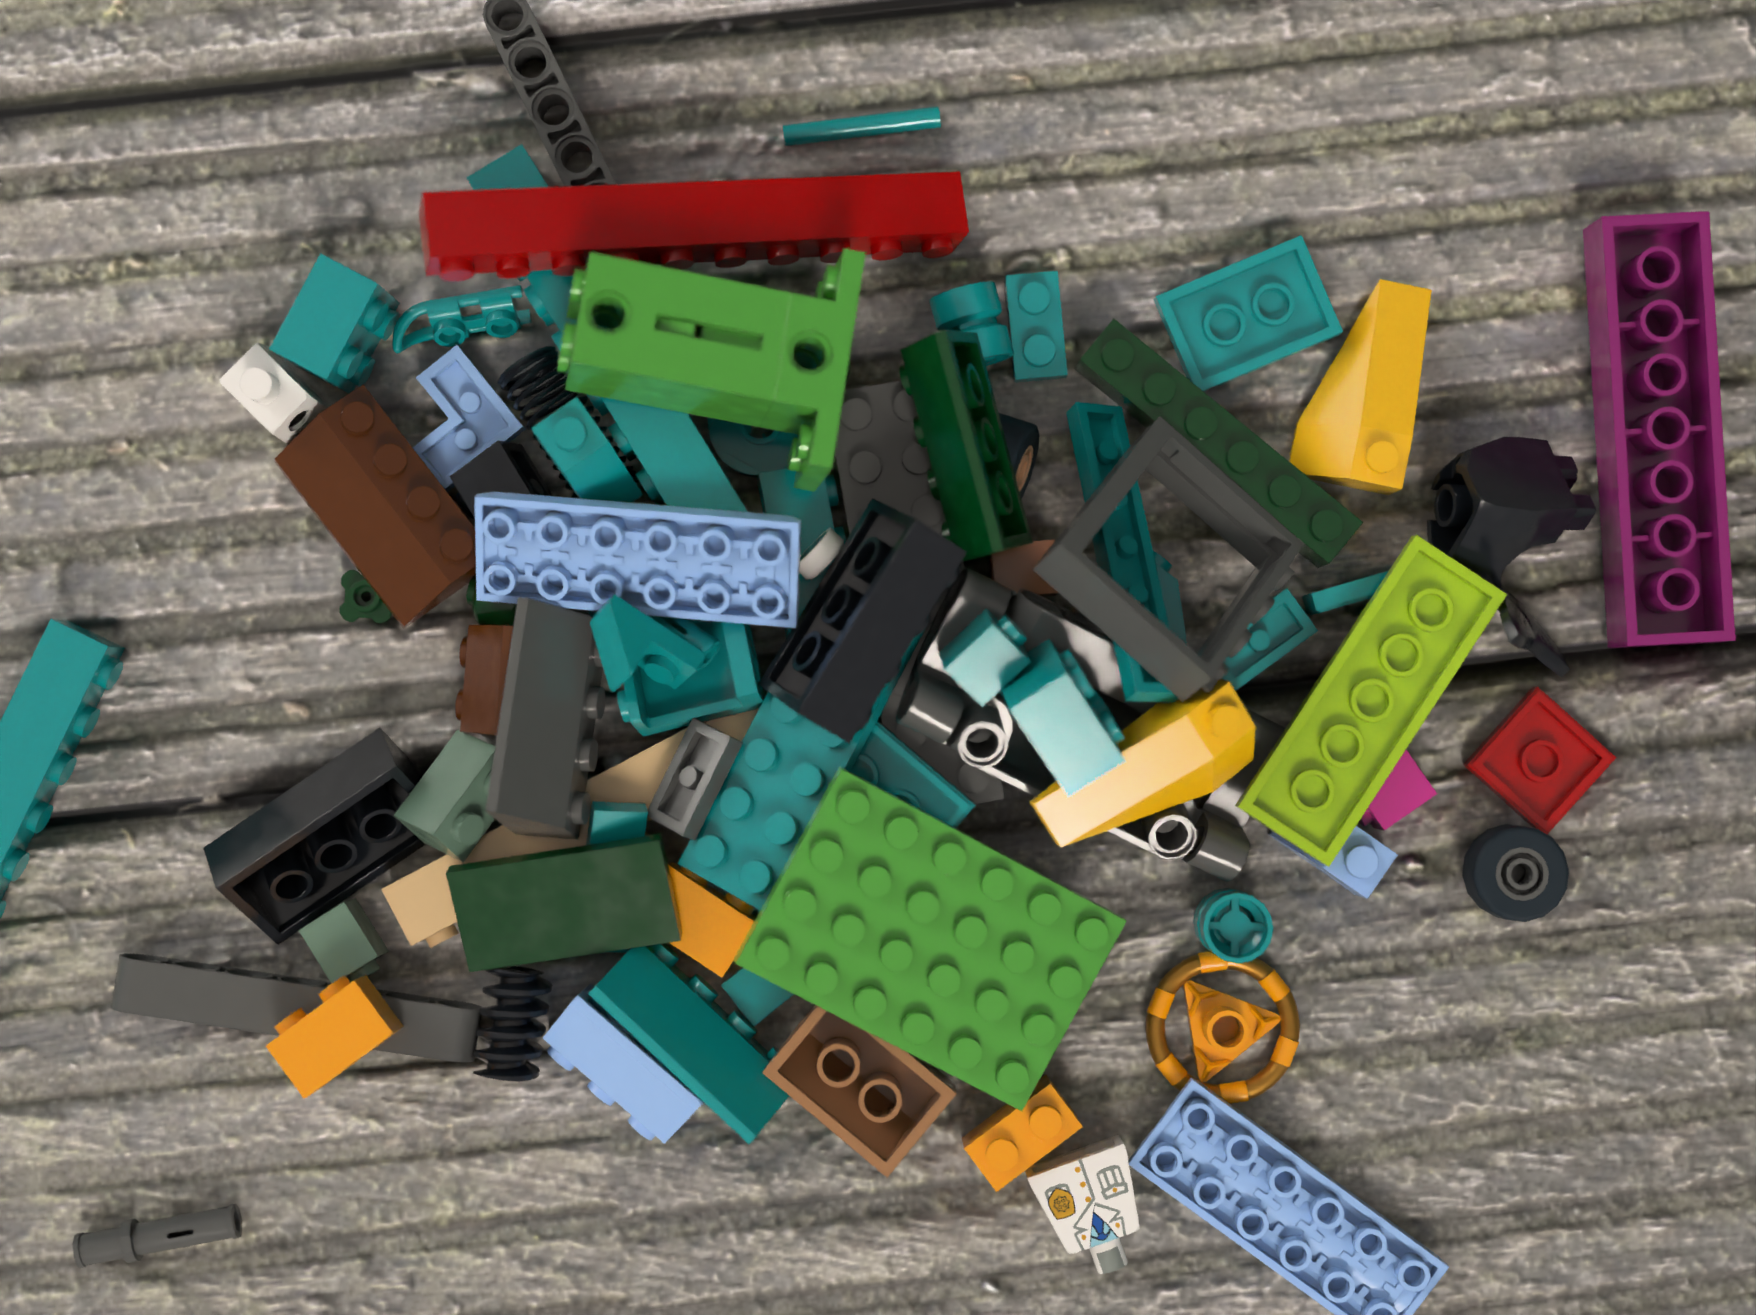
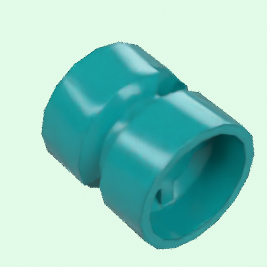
M985 281L960 286L929 299L937 330L976 332L978 334L986 367L1009 359L1014 355L1007 326L997 323L996 318L1002 313V307L995 282Z
M1231 888L1214 890L1203 897L1196 907L1193 919L1195 935L1201 944L1224 961L1233 963L1249 962L1262 955L1271 943L1274 929L1271 914L1261 901L1241 890Z

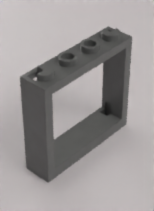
M1159 416L1129 446L1033 570L1176 697L1184 702L1200 688L1206 693L1210 692L1216 682L1227 674L1229 667L1224 664V661L1227 657H1234L1250 640L1253 634L1247 627L1250 623H1257L1273 606L1275 599L1270 594L1273 590L1278 591L1294 575L1295 572L1289 566L1304 543ZM1145 469L1256 567L1197 653L1082 553Z

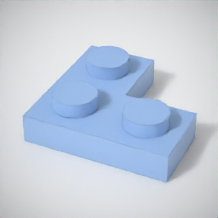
M455 345L416 377L449 419L417 443L413 449L447 492L455 487L450 478L452 474L496 441L511 442L526 430L458 345Z

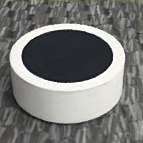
M828 528L800 556L799 573L806 580H812L837 556L844 545V540L834 530Z

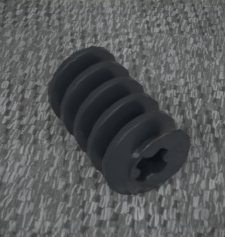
M509 966L486 970L500 978L499 984L483 987V993L497 999L496 1005L480 1008L479 1014L494 1022L493 1026L477 1029L476 1031L477 1036L490 1042V1047L473 1051L474 1057L487 1063L486 1069L477 1070L473 1073L490 1079L513 1082L536 1079L539 1076L540 1070L538 1066L527 1060L540 1057L543 1048L540 1044L530 1039L543 1036L546 1032V1027L533 1017L546 1015L549 1012V1005L535 996L550 993L553 985L548 980L539 976L544 974V972L531 968Z

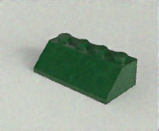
M942 330L901 349L904 363L899 367L900 378L906 393L910 396L913 395L918 416L914 417V431L921 447L927 448L932 466V469L928 470L929 487L933 497L937 501L941 500L946 519L942 523L943 537L967 552L961 562L1033 543L978 334L976 332Z

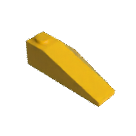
M1383 279L1377 282L1347 334L1342 347L1332 364L1328 367L1321 379L1320 385L1296 423L1289 462L1311 480L1384 495H1391L1402 490L1413 438L1431 289Z
M1219 679L1208 693L1200 688L1184 702L1178 698L1174 703H1157L1121 732L1125 738L1117 743L1125 759V762L1070 797L1066 795L1058 781H1056L1031 800L1030 803L1056 845L1059 847L1067 846L1214 792L1254 760L1255 725L1231 683Z

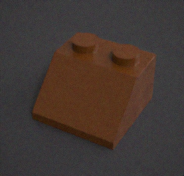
M468 625V636L463 637L459 653L460 664L465 668L464 687L459 690L455 703L456 717L461 721L460 732L497 735L513 626Z

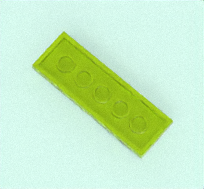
M1418 535L1411 536L1235 807L1323 865L1329 867L1507 594Z

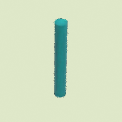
M939 106L783 125L785 147L941 128Z

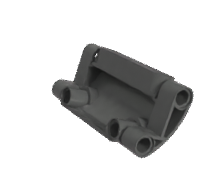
M965 567L958 574L925 637L905 686L896 714V721L959 752L962 759L970 766L991 774L1034 796H1038L1057 781L1008 709L1001 690L982 707L943 668L939 652L986 608L998 620L1005 615L1009 616L1028 637V640L1023 644L1027 652L1049 638L1059 653L1069 648L1087 675L1086 678L1095 693L1098 692L1110 709L1121 731L1159 702L1125 701L1113 640L1092 621L1032 591L1020 589L1017 593ZM1240 699L1255 725L1254 760L1212 793L1110 829L1108 832L1146 849L1160 858L1168 860L1182 859L1186 863L1226 882L1232 881L1242 870L1250 847L1249 840L1243 830L1250 816L1235 807V805L1282 735L1285 727L1247 709L1246 704ZM977 728H988L993 731L992 735L983 742H972L967 739L968 735ZM1166 821H1179L1173 830L1165 833L1157 832L1159 826Z

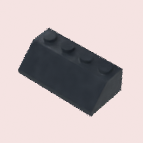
M872 498L798 618L797 628H792L758 684L796 713L850 743L856 732L862 730L870 720L873 704L884 686L897 676L902 665V657L913 639L926 629L931 618L932 608L942 592L949 588L956 580L960 571V563L967 552L919 520Z
M378 728L205 846L203 849L215 888L277 945L281 944L297 933L298 930L316 920L426 845L394 816L422 777L404 752L381 728Z

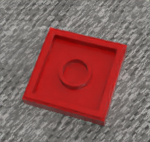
M1535 686L1526 693L1463 765L1531 827L1537 828L1548 835L1617 757L1538 686Z

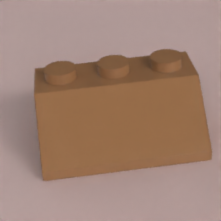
M816 1005L800 1021L762 1071L772 1082L887 1178L957 1094L955 1084L933 1065Z

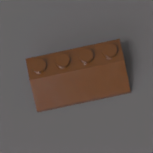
M361 385L320 412L274 459L279 469L403 629L467 585L476 574L474 526L364 385Z

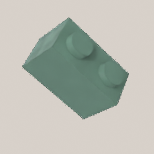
M457 729L394 816L423 843L464 862L495 820V818L485 812L495 746L465 732H460Z

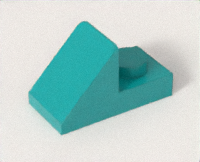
M615 594L593 615L589 622L608 686L612 692L617 690L633 674L637 666L643 668L647 676L661 684H667L676 690L698 670L705 656V653Z

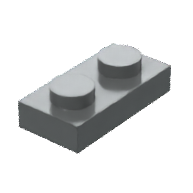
M692 718L648 808V817L684 837L696 840L743 742L702 721Z

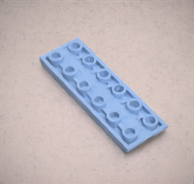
M486 492L474 496L477 601L517 604L518 597L561 608L598 611L615 594L649 616L797 628L801 520L793 516L506 492Z
M1192 1077L1128 1160L1129 1166L1334 1315H1413L1449 1268L1447 1263L1422 1243Z

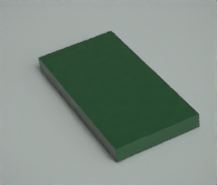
M662 834L449 866L446 871L469 972L681 941L683 934Z

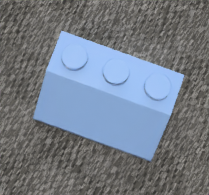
M590 983L574 998L542 1039L551 1045L547 1052L563 1068L571 1071L576 1067L591 1080L587 1084L589 1090L602 1102L609 1106L617 1102L631 1115L628 1119L629 1124L640 1135L650 1141L656 1136L665 1144L695 1113L703 1101L588 994L595 987Z

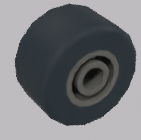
M1504 824L1487 829L1473 840L1464 856L1462 876L1467 893L1479 908L1498 918L1527 922L1544 917L1558 906L1567 890L1569 868L1563 850L1551 836L1537 828Z

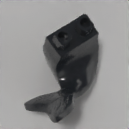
M1502 437L1459 453L1436 475L1431 487L1432 490H1438L1434 502L1436 520H1427L1428 543L1506 593L1507 596L1497 610L1500 613L1509 642L1517 648L1529 650L1554 673L1563 677L1570 670L1564 656L1531 612L1503 587L1501 578L1506 566L1522 552L1534 546L1555 543L1564 530H1585L1596 513V507L1590 495L1572 494L1570 491L1577 481L1578 468L1572 456H1555L1547 440L1525 437Z

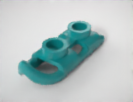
M517 285L434 299L410 307L400 316L394 327L393 351L398 354L413 345L429 340H435L437 344L444 347H454L455 345L462 344L466 338H469L470 333L487 331L489 335L496 338H507L514 335L518 329L522 328L523 324L532 323L530 310L516 311L513 303L514 298L523 297L522 286ZM480 304L482 314L462 316L461 307ZM428 313L431 326L421 328L404 336L409 325L417 317Z

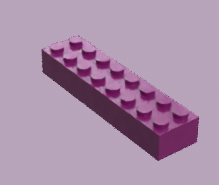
M1709 211L1602 216L1583 229L1608 648L1736 641Z

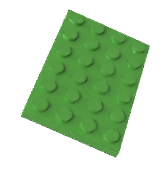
M839 766L739 948L734 962L736 965L1023 1111L1127 920Z

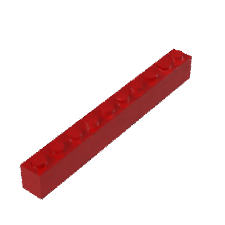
M960 171L422 192L419 208L426 276L440 275L442 280L452 282L468 280L477 273H497V276L500 278L515 279L527 276L530 271L552 270V273L558 276L574 275L575 268L581 270L587 268L590 252L652 265H661L662 267L677 270L690 268L694 263L715 262V266L719 268H734L744 265L748 260H767L770 265L783 266L795 263L800 258L820 257V261L823 263H836L844 248L865 252L866 255H871V258L877 261L892 260L900 257L903 253L922 252V256L925 258H940L953 253L969 233Z

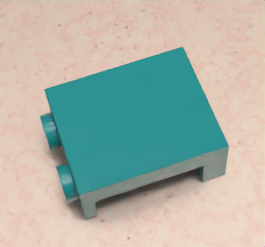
M690 619L713 638L721 641L718 653L703 669L698 668L676 690L667 684H661L647 676L643 668L637 666L633 674L623 683L624 690L617 692L619 710L625 723L631 722L642 736H648L689 726L692 718L706 722L759 709L765 698L764 688L758 684L761 680V673L751 624Z

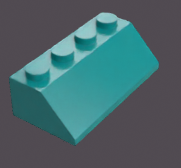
M666 943L631 948L588 994L741 1138L750 1144L789 1097L786 1092L762 1073L779 1049L773 1046L768 1052L753 1038L758 1031L742 1014L734 1010L728 1015L714 1001L719 995L707 981L698 974H695L690 979L675 965L680 959L679 956Z

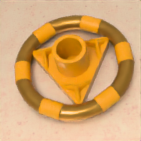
M1211 951L1200 952L1190 956L1174 966L1163 977L1155 988L1146 1011V1039L1155 1066L1171 1086L1181 1091L1192 1077L1230 1104L1248 1101L1273 1087L1290 1067L1299 1044V1013L1291 989L1274 968L1258 958L1249 962L1233 963L1224 961ZM1227 969L1245 973L1256 979L1275 1002L1279 1015L1190 979L1200 973ZM1182 985L1197 1077L1199 1079L1190 1075L1170 1051L1165 1034V1020L1176 992ZM1280 1023V1034L1270 1061L1259 1073L1242 1081L1218 1085L1207 1083L1209 1079Z

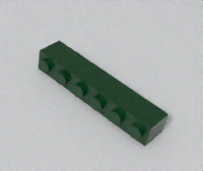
M1113 319L1075 367L1077 372L1116 404L1122 406L1127 413L1146 428L1161 416L1304 543L1298 553L1317 568L1330 564L1363 524L1353 513L1117 320Z

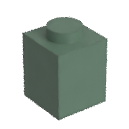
M356 898L344 901L298 930L331 984L346 975L350 982L364 975H367V977L381 969L376 959L389 952Z

